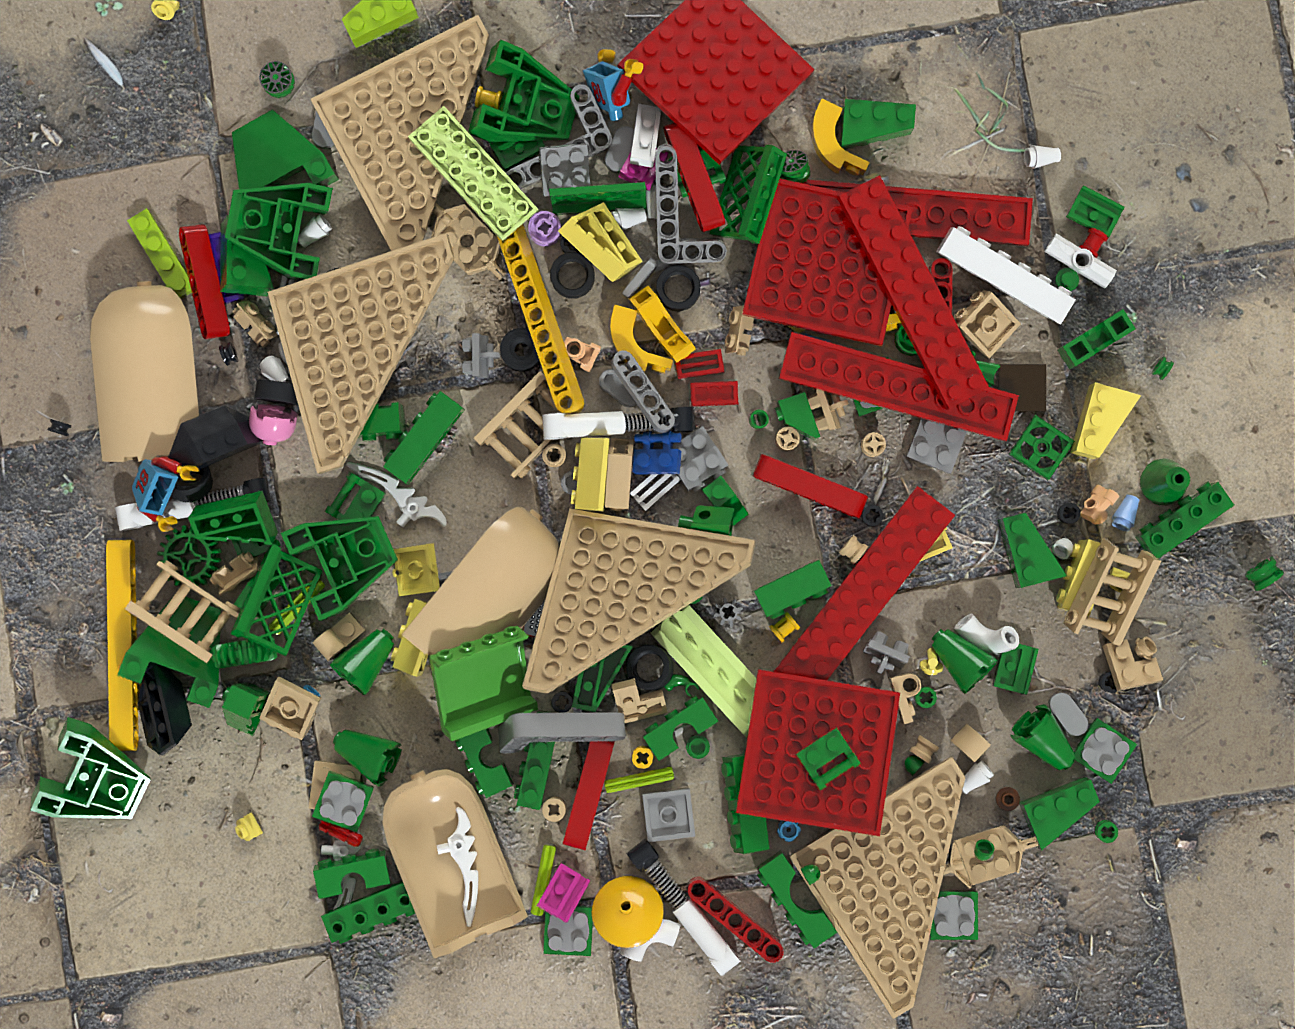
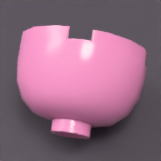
M259 404L258 409H255L254 406L250 409L249 426L252 433L257 438L263 440L264 444L277 445V442H283L292 436L295 431L298 414L294 410H291V414L283 412L285 407Z

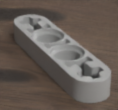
M621 350L617 352L611 360L612 369L652 427L660 433L669 431L675 423L673 413L633 355L628 351ZM619 357L622 360L627 359L626 367L618 365ZM633 368L634 371H631L626 377L624 374ZM632 376L640 377L642 386L639 388L633 387L630 384V378ZM645 396H652L655 399L656 404L654 407H647L644 404L643 399ZM658 407H660L662 410H660L658 414L656 413L653 416L651 413L655 412L658 409ZM660 417L668 419L666 425L658 423Z

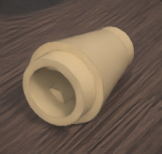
M550 444L543 450L542 458L546 465L559 467L566 459V452L561 445ZM553 453H558L560 456L556 461L551 460Z

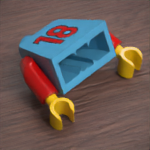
M602 49L598 52L599 63L583 70V74L598 107L608 112L611 121H617L624 116L622 107L630 103L628 88L633 80L631 78L632 74H640L643 70V63L635 59L627 60L624 64L626 71L624 74L623 69L608 64L613 63L615 51Z
M162 456L142 461V464L138 467V473L132 485V490L137 503V509L152 521H158L159 529L167 532L174 530L170 525L178 523L174 516H162L178 479L177 474L180 473V477L183 480H196L190 476V471L199 472V469L196 466L182 467L181 463Z

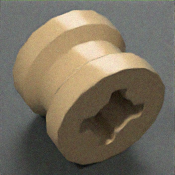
M792 427L780 429L775 436L776 446L780 450L787 452L796 448L800 440L799 433Z
M869 433L861 441V450L868 457H876L884 452L886 448L885 438L879 433Z
M852 535L841 548L839 554L842 556L846 555L854 565L867 550L868 546L858 542L857 537Z
M919 735L917 744L911 747L909 751L930 764L932 761L931 756L939 750V747Z
M549 797L542 807L543 816L551 822L561 820L566 813V803L560 797Z

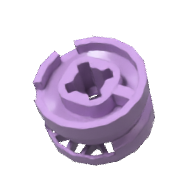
M540 211L531 217L528 231L531 239L537 245L549 247L560 239L561 234L558 230L561 228V223L554 213Z

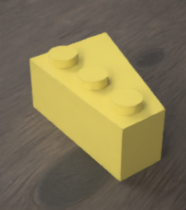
M604 202L571 217L558 230L564 238L612 282L628 275L643 262Z
M1096 382L1089 385L1074 438L1075 442L1070 453L1090 459L1099 458L1141 395Z
M1090 539L1078 540L1077 544L1074 543L1073 551L1070 554V557H1073L1071 565L1065 569L1067 576L1063 577L1066 581L1063 589H1059L1056 597V602H1058L1057 608L1069 611L1096 555V550L1101 543ZM1092 604L1091 609L1087 615L1088 617L1091 614L1094 604Z

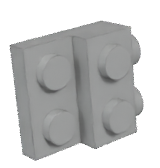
M703 426L683 438L680 443L673 445V449L682 451L680 474L677 475L687 491L693 489L694 492H697L707 485L705 481L713 476L714 479H717L726 473L725 468L728 467V463Z

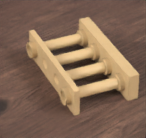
M541 371L474 437L481 446L484 444L487 446L491 445L515 469L511 474L514 479L518 476L522 479L531 470L529 465L554 440H544L538 446L513 421L514 418L512 416L518 410L520 412L524 411L543 430L542 416L530 405L531 402L529 401L535 393L537 395L540 394L558 413H563L557 410L551 392L546 388L548 385L546 384L545 375ZM501 427L507 428L532 452L523 463L497 439L495 433Z
M1103 538L1069 611L1066 613L1063 624L1075 634H1079L1082 625L1102 630L1101 634L1112 644L1121 646L1161 561L1145 550H1141L1138 558L1118 553L1119 548L1108 539ZM1113 561L1133 567L1128 579L1107 574ZM1102 583L1123 588L1117 601L1097 595ZM1092 604L1112 609L1107 622L1087 616Z
M166 560L165 563L159 561L156 564L162 570L141 601L138 600L136 603L130 601L125 610L194 656L208 663L212 657V654L209 653L211 650L210 645L231 616L237 619L239 608L229 601H226L225 604L177 573L176 571L179 568ZM172 576L181 582L182 585L161 615L158 614L155 617L148 612L150 609L148 606L168 578ZM191 589L203 598L184 625L174 630L168 626L170 623L169 619ZM210 603L223 611L203 640L195 644L189 640L191 636L189 633Z

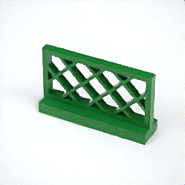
M739 145L735 149L726 178L727 182L724 184L719 200L728 225L721 231L719 230L720 227L710 230V235L748 240L756 244L760 243L787 153L773 145H765V147ZM743 152H745L749 158L741 164V157ZM762 155L760 164L758 165L756 160ZM752 164L754 170L746 176L744 170ZM740 174L742 180L734 186V180ZM755 178L753 187L751 188L749 182ZM745 186L747 192L739 198L737 192ZM733 197L735 202L727 209V202ZM748 200L746 209L744 210L742 204H744ZM738 209L740 215L732 221L730 215ZM741 222L739 232L737 233L735 227Z
M645 182L549 189L552 212L555 215L580 214L603 202L609 211H615L616 208L646 209Z
M272 544L264 555L230 634L238 638L242 636L286 656L323 570L280 551L281 547ZM280 560L288 561L293 571L282 574L278 566ZM307 570L313 573L312 582L303 584L299 572ZM294 574L299 586L288 590L284 577ZM279 579L284 592L273 595L269 585L272 581ZM301 589L304 597L303 603L294 605L290 593ZM285 595L290 607L279 611L274 598ZM270 600L275 613L263 616L260 609L261 603ZM292 610L295 622L285 626L281 614ZM276 616L281 628L270 632L265 620ZM261 621L265 634L256 636L250 633L252 624ZM283 631L286 639L284 647L276 645L271 635Z

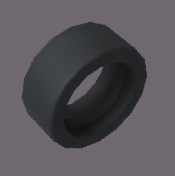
M567 252L560 255L553 262L550 269V280L554 289L561 296L569 299L580 298L592 289L595 281V271L592 263L584 255L577 252ZM568 262H577L585 268V283L577 289H568L559 280V271Z
M683 265L670 266L662 271L657 279L656 293L663 306L671 311L678 312L692 307L700 295L701 285L699 277L692 269ZM677 274L687 277L692 284L691 295L681 302L670 300L664 290L667 279Z
M257 380L255 399L279 404L298 405L293 384L273 380Z
M209 466L200 469L199 472H193L202 475V478L195 484L189 486L175 484L171 496L181 502H194L208 495L213 485Z
M642 645L630 654L627 660L626 671L629 679L635 678L637 687L644 690H658L670 682L674 672V664L666 650L655 645ZM646 654H655L663 662L661 676L652 682L641 679L637 672L638 661Z

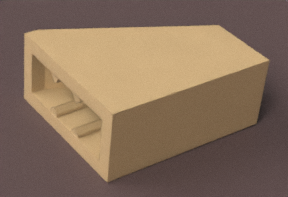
M610 439L605 507L614 511L629 509L634 448L633 439Z

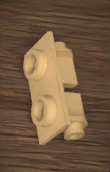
M247 300L236 304L238 307L232 311L234 319L244 330L250 325L253 327L248 334L258 346L261 345L264 348L270 343L269 339L279 336L274 330L273 324L260 314L259 308L254 303Z
M744 305L733 307V310L730 312V328L725 338V353L727 354L736 353L737 355L746 356V352L749 351L751 335L743 334L744 330L752 331L754 318L742 315Z
M249 552L246 554L241 553L229 562L233 570L224 565L212 573L210 581L214 586L219 585L220 596L227 591H232L238 583L256 574L258 570L257 556L253 558Z

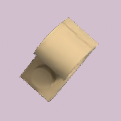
M348 613L336 625L322 633L313 644L327 661H331L366 630L352 613Z
M910 673L888 677L891 690L900 692L898 714L901 723L913 722L912 716L915 715V710L912 702H908L907 698L919 693L921 689L920 679ZM907 678H911L914 681V688L910 691H905L903 688V682Z

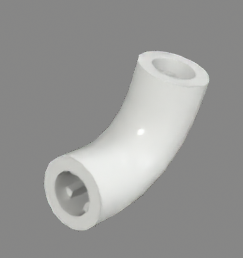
M968 614L962 618L954 627L962 638L987 653L998 654L1008 652L1019 645V636L1014 628L1005 626L998 630L988 629L973 614Z
M663 919L658 932L652 939L637 947H621L620 954L641 962L646 949L652 943L660 942L673 947L681 924Z

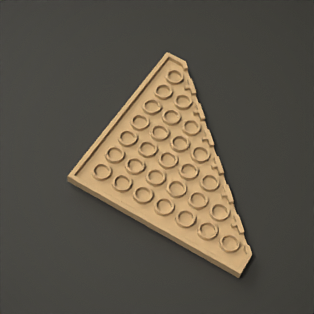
M478 15L310 99L391 251L424 240L444 177L415 147L408 136L443 106L462 124L489 41V34Z
M446 233L268 292L318 474L343 467L455 257L449 236Z
M570 509L523 682V688L548 694L751 566L755 540Z
M950 756L886 796L880 837L831 829L789 856L893 1019L913 1008L965 781V775L953 756ZM809 864L816 865L821 873L819 880L812 885L808 884L800 869Z

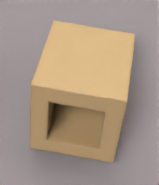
M965 724L950 740L973 762H976L991 746L968 724Z

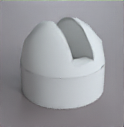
M1062 538L1055 542L1052 546V551L1058 558L1067 559L1073 551V544L1069 539Z

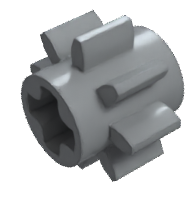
M723 598L724 604L722 606L715 604L719 609V613H715L714 617L720 616L722 618L720 625H723L725 621H729V625L732 627V620H741L737 613L743 610V608H736L734 606L736 599L730 604L726 598ZM729 606H732V612L734 613V616H728L727 619H725L723 617V607L728 608Z

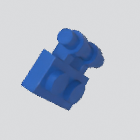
M644 431L643 434H635V443H643V449H634L632 471L634 474H680L682 451L673 449V443L681 442V433L667 431L665 433L653 434L652 431ZM654 443H663V449H653Z

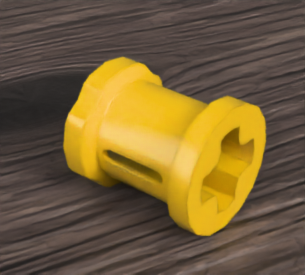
M479 86L475 97V107L479 108L482 104L498 110L503 92L484 90L482 86Z
M788 612L775 625L771 624L768 626L781 643L785 641L784 638L792 631L800 629Z
M639 746L635 748L632 753V762L637 768L645 769L652 764L653 753L649 747ZM641 751L642 754L647 752L649 754L646 763L644 761H637L638 752Z

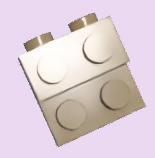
M983 290L982 292L977 291L970 298L972 303L966 309H960L954 318L963 337L971 341L986 358H990L1021 323L991 291Z
M278 677L259 719L272 727H277L287 732L291 737L302 740L312 725L316 716L315 712L322 698Z

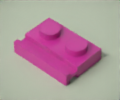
M630 152L620 170L619 178L630 183L645 182L646 190L650 191L656 180L655 160L653 168L630 164ZM661 152L659 158L666 162L669 153Z
M560 863L536 906L567 923L591 880L584 878L581 874Z

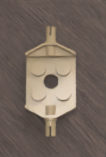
M435 203L433 213L437 219L431 238L445 233L449 236L455 257L453 261L467 275L488 270L498 280L502 279L506 272L496 262L500 250L498 238L465 204L442 209ZM466 235L474 238V242L470 247H463L461 245V239Z
M1002 825L954 840L951 858L948 864H945L943 875L954 873L968 888H971L972 885L1014 872L1018 874L1020 873L1023 852L1026 849L1039 846L1038 841H1036L1037 838L1034 836L1025 840L1018 839L1006 826ZM985 839L994 845V858L992 860L981 861L975 857L974 847L977 841Z

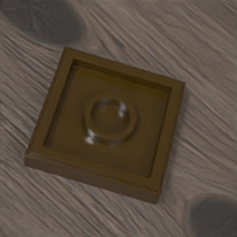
M999 364L998 390L1019 395L1015 412H1046V364Z

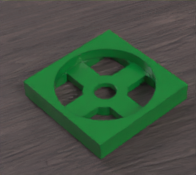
M1034 415L1008 455L1048 481L1075 441L1037 415ZM1034 428L1048 429L1043 438L1037 439L1030 434V431ZM1056 435L1061 443V453L1052 448L1051 442ZM1023 442L1030 445L1033 450L1028 460L1023 457L1021 452ZM1044 443L1046 450L1040 452L1037 448L1038 444ZM1045 456L1055 462L1047 468L1036 466L1041 457Z

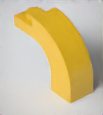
M821 99L811 128L812 143L816 154L823 164L837 174L843 166L852 175H864L870 162L845 151L836 140L835 126L843 108Z
M648 285L629 298L652 335L676 363L696 350L693 343L676 325L658 296Z
M614 305L610 327L616 351L630 352L645 374L648 365L652 366V371L665 374L666 370L671 371L673 359L648 353L637 345L633 336V330L638 311Z

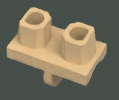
M816 390L817 393L807 399L811 410L822 407L824 415L815 418L818 431L841 428L838 416H845L843 407L849 405L848 400L841 401L839 395H830L828 392Z

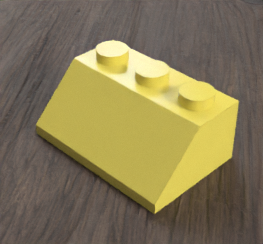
M581 438V443H576L575 457H579V467L574 466L573 480L577 481V490H572L571 504H575L576 510L604 512L610 446L609 438Z
M414 599L413 603L409 602L405 614L409 618L407 624L401 626L398 635L401 642L399 648H394L391 656V661L394 662L393 668L416 677L423 674L429 655L424 654L402 636V633L428 603L420 599Z

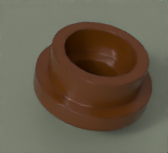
M1011 787L1000 789L996 794L998 807L1004 811L1016 809L1020 803L1019 793ZM1007 795L1012 796V801L1009 804H1006L1004 801Z

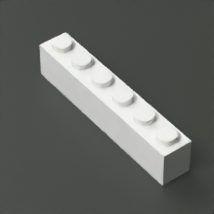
M958 226L957 229L954 227L949 229L936 253L1057 324L1063 322L1075 302V299L1070 297L1071 291L1062 286H1059L1058 289L1050 285L1052 280L1042 274H1039L1038 277L1030 273L1031 268L1021 262L1016 265L1010 261L1011 256L1001 250L998 253L989 249L991 244L981 238L977 241L969 237L971 232L963 227Z

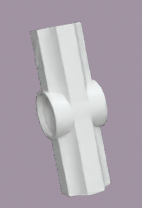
M1057 233L1044 251L1104 289L1112 281L1117 271L1094 257L1089 250L1079 248ZM1076 256L1084 258L1085 266H1079L1076 263Z

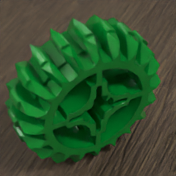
M181 526V533L178 529L174 528L172 530L174 537L166 534L165 538L168 543H160V546L165 548L164 552H157V555L163 556V560L159 561L165 563L167 560L174 565L173 559H177L182 564L183 577L199 586V582L202 585H207L206 577L210 579L212 577L211 571L220 569L214 566L215 562H222L221 558H216V554L222 553V549H214L219 544V541L213 540L210 542V540L198 539L207 551V555H203L198 551V544H196V537L192 527L188 530L187 526ZM188 538V542L185 543L183 550L174 552L176 545L183 539ZM191 553L196 557H200V559L186 560L185 557H180V555ZM206 562L205 567L200 573L191 576L198 563ZM170 576L167 581H172L175 578ZM175 579L174 586H180L181 582Z
M251 640L219 644L212 648V658L215 667L218 669L270 661L277 658V652Z

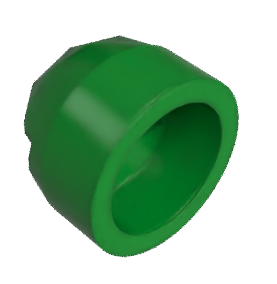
M755 410L749 416V424L755 429H762L769 422L768 414L764 410ZM756 414H757V420H758L759 426L756 424V420H755V416H754V415H756Z
M916 755L907 757L904 762L906 771L913 776L925 761Z
M985 839L977 841L974 847L975 857L978 860L987 861L994 853V845Z
M809 864L800 868L809 885L819 880L821 873L816 865Z

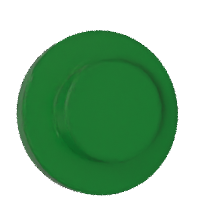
M1071 268L1060 270L1055 277L1056 286L1058 288L1062 286L1069 291L1074 290L1079 284L1077 272Z
M694 735L687 741L686 750L692 758L701 759L709 753L710 744L704 736Z

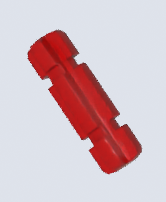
M323 820L319 824L321 831L328 832L329 835L343 842L346 841L353 847H359L363 840L361 834L354 833L352 830Z

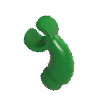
M673 674L670 682L664 686L668 691L677 686H684L686 694L690 697H693L688 692L690 685H694L700 690L698 684L693 683L690 679L680 674Z

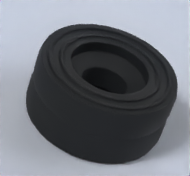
M516 328L509 331L503 337L500 344V354L509 368L525 372L535 368L540 363L529 329ZM520 343L528 346L529 350L525 356H518L515 353V347Z

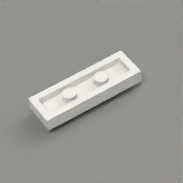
M638 103L630 164L653 168L661 115L660 108Z

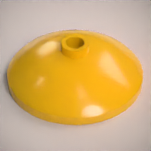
M622 876L606 883L597 893L592 906V919L597 932L605 941L617 947L633 948L648 942L658 932L663 921L664 908L658 891L648 881L635 876ZM629 904L631 907L629 910L624 911L622 906Z

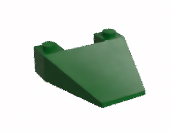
M500 39L491 48L485 69L507 78L499 108L497 110L482 104L473 112L468 133L488 142L568 140L576 113L570 100L572 89L525 50ZM575 93L574 97L579 102L580 96Z
M273 109L232 132L239 189L276 186L303 170H306L313 184L327 187L339 180L326 156Z
M312 183L233 190L224 238L288 279L302 281L317 276L320 258L296 253L303 210L325 215L329 211L333 188Z
M379 516L303 523L281 533L289 554L293 557L314 548L332 587L331 590L310 598L319 621H324L344 612L398 561Z
M185 597L169 619L170 623L168 626L174 630H177L178 627L181 628L199 601ZM171 599L168 601V603L162 608V610H161L158 614L161 615V613L164 611V609H165L166 606L169 604V602L171 601ZM209 605L189 633L191 635L189 640L195 644L198 641H202L220 616L221 609ZM148 625L126 651L117 676L141 683L149 661L193 676L194 679L186 700L210 708L219 686V669L215 667L213 658L211 657L208 663H205ZM220 632L210 645V654H213L212 648L220 644Z
M67 717L58 738V751L76 756L64 783L40 776L31 797L30 811L53 818L132 819L150 782V777L94 726Z

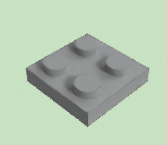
M586 143L539 147L543 196H550L549 189L590 186L588 146Z
M920 418L906 457L951 474L967 431Z
M690 788L642 794L648 842L695 837Z

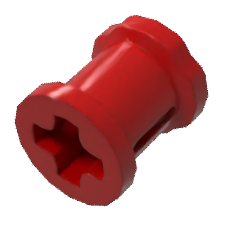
M1090 228L1088 230V237L1083 245H1079V248L1089 250L1097 258L1098 250L1103 242L1108 240V237L1102 231Z

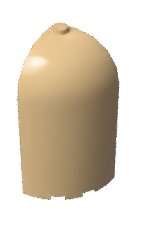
M151 281L137 282L136 287H127L111 292L99 303L91 321L90 342L102 461L125 462L138 459V461H143L144 459L152 460L157 455L168 457L180 424L199 416L192 333L188 313L181 298L171 288L162 285H152Z
M515 507L495 521L402 633V636L424 654L431 656L441 650L460 646L464 642L475 641L484 635L501 632L507 627L518 626L522 629L546 599L559 551L557 539L540 522L543 517L533 509L528 512L523 507Z
M449 769L436 770L425 774L424 770L410 775L411 781L402 784L390 793L383 812V828L386 840L433 958L450 954L474 942L476 937L485 933L490 935L499 930L514 926L528 917L483 804L474 787L461 774ZM457 807L465 811L471 824L470 829L465 835L475 837L469 852H477V856L470 870L478 871V894L471 927H467L462 907L465 895L462 872L450 852L438 854L437 845L448 843L447 838L455 832L458 826ZM470 881L469 883V901L467 910H470L471 906L472 881Z

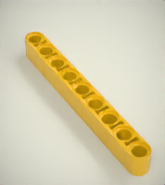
M522 224L504 241L498 236L497 238L554 404L560 412L578 414L584 408V399ZM519 246V251L515 255V249ZM526 267V274L523 276L522 273L524 268ZM532 289H534V294L532 298H530V292ZM541 310V317L538 320L537 315L538 312ZM548 332L549 339L545 341V335ZM554 354H556L557 359L556 362L553 364L552 358ZM563 376V377H564V383H563V385L561 386V385H560V379H561V377ZM569 398L572 399L570 408L567 405Z
M133 539L108 540L106 545L109 741L120 751H136L139 744L138 683L117 676L126 651L137 639V617L125 610L130 601L136 603V550Z

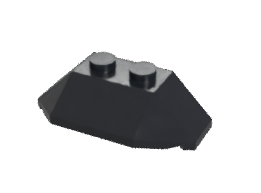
M224 405L181 423L168 458L181 463L182 467L196 466L200 470L263 443V440L257 438L252 433L248 416Z
M154 662L148 663L142 681L139 684L137 704L147 746L156 751L157 754L164 755L179 744L192 726L182 683L165 666Z

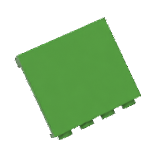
M518 626L507 627L501 632L487 634L475 641L464 642L460 646L444 649L437 654L429 656L441 729L450 741L503 723L513 714L530 713L538 710L537 701L531 696L530 690L523 688L527 671L523 640L528 639V635Z

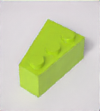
M361 0L342 18V21L353 44L357 48L419 17L411 0Z

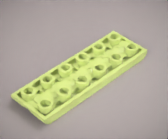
M444 106L408 136L415 147L502 241L538 211V208Z
M687 605L665 619L651 634L747 738L756 677L690 605Z

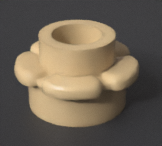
M1147 636L1142 639H1136L1135 652L1141 658L1151 659L1153 654L1157 652L1154 641Z

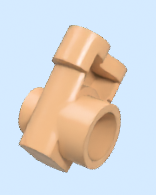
M566 337L564 344L569 358L579 363L581 369L590 372L601 350V346L595 343L589 345L578 339ZM573 346H577L579 348V352L577 354H571L570 348Z
M1096 485L1091 491V497L1084 502V508L1080 512L1083 519L1095 525L1101 524L1107 519L1108 513L1106 509L1110 505L1113 506L1119 498V495L1114 490H1107L1101 485Z

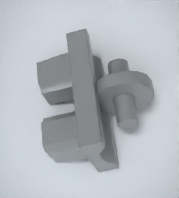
M473 333L472 337L462 340L463 351L467 353L472 352V361H463L462 372L478 378H489V368L494 367V359H499L500 353L494 352V344L489 343L488 336Z
M877 631L873 638L865 645L863 653L872 656L870 662L878 665L876 672L882 674L884 668L889 671H893L894 667L902 669L910 658L907 655L909 645L902 641H896L893 649L887 647L885 644L888 636Z

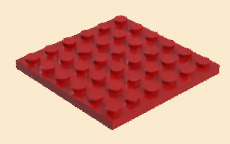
M741 0L683 1L617 64V67L623 69L625 74L624 64L627 60L635 59L643 63L642 72L640 74H632V83L719 165L815 70Z
M779 179L764 231L757 247L743 308V316L878 346L883 345L892 304L837 199L839 195L845 192ZM895 204L906 227L909 228L913 207Z
M758 669L736 813L880 837L900 692ZM837 727L861 764L856 768L851 767L827 783L826 788L820 791L796 754ZM842 753L816 771L821 776L846 760L847 757Z

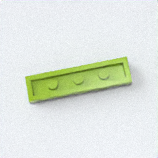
M146 208L128 219L127 222L165 285L171 288L181 299L192 293L185 268L150 210Z

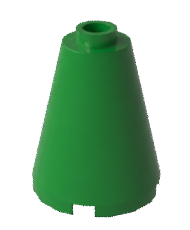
M1157 459L1150 462L1140 476V488L1143 495L1154 504L1162 506L1178 502L1184 496L1190 483L1188 471L1170 459Z
M376 629L333 660L330 667L341 678L343 677L348 681V684L362 695H366L394 647L392 642L394 637L385 629L382 631Z
M940 629L932 637L934 641L932 644L933 649L960 691L964 694L975 687L974 684L982 680L998 661L989 653L949 629L946 631Z
M1044 704L1035 707L1037 711L1032 714L1029 711L1024 713L1012 727L1014 735H1011V738L1055 769L1066 770L1070 768L1074 763L1075 753L1048 706Z
M347 729L342 732L339 731L333 740L334 750L376 786H382L386 783L388 779L384 777L388 772L393 773L402 753V749L398 748L402 745L397 741Z

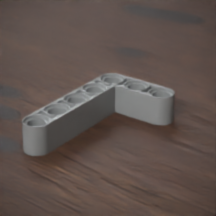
M577 85L571 91L570 100L585 135L564 145L586 143L588 146V158L607 150L611 144L612 137L589 87ZM577 91H584L588 97L587 101L583 103L576 101L574 94ZM589 112L596 114L597 122L592 125L586 123L584 119L585 114ZM597 134L606 136L607 144L605 146L596 145L594 137ZM540 156L507 171L506 174L508 176L513 173L521 175L522 182L518 185L520 190L542 180L541 175L534 176L530 172L531 165L535 163L540 164Z
M670 144L660 145L655 152L657 245L660 260L669 264L719 262L723 260L727 250L725 243L721 239L715 237L679 238L677 154L674 147ZM661 151H671L673 154L672 159L668 162H663L659 158ZM670 174L673 177L672 184L669 186L662 185L660 183L662 175ZM664 198H670L674 201L671 209L666 210L661 207L660 204ZM663 223H673L675 226L674 230L671 233L663 232L661 230ZM714 244L722 247V251L718 255H712L709 252V248ZM668 245L675 249V253L669 257L662 254V249ZM689 245H695L699 250L696 255L689 256L685 252L686 248Z
M518 713L511 715L498 728L499 750L501 753L519 752L530 742L619 741L626 739L623 713Z

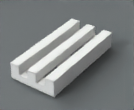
M651 474L630 494L646 511L681 480L676 474H665L639 497L637 493L659 475ZM670 476L674 479L647 504L643 502Z

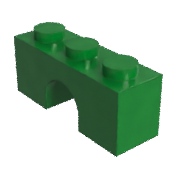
M1122 309L1057 351L1070 370L1131 333L1136 328L1124 309Z
M697 696L692 697L684 703L686 706L679 712L677 709H674L664 716L666 719L659 725L655 722L644 729L646 734L643 735V738L658 761L679 748L673 738V731L679 724H690L700 734L718 722V719L703 697L699 699Z
M488 728L455 740L460 752L464 750L468 758L465 760V764L469 772H474L478 781L475 782L478 792L480 795L484 794L486 798L514 784L504 762L497 766H488L481 759L482 748L494 741Z
M379 849L368 850L365 852V855L361 856L348 854L342 856L341 860L333 862L332 859L321 860L317 862L318 865H314L313 869L319 899L343 894L342 879L349 873L360 874L365 880L366 889L390 884L391 879L385 850L379 851Z

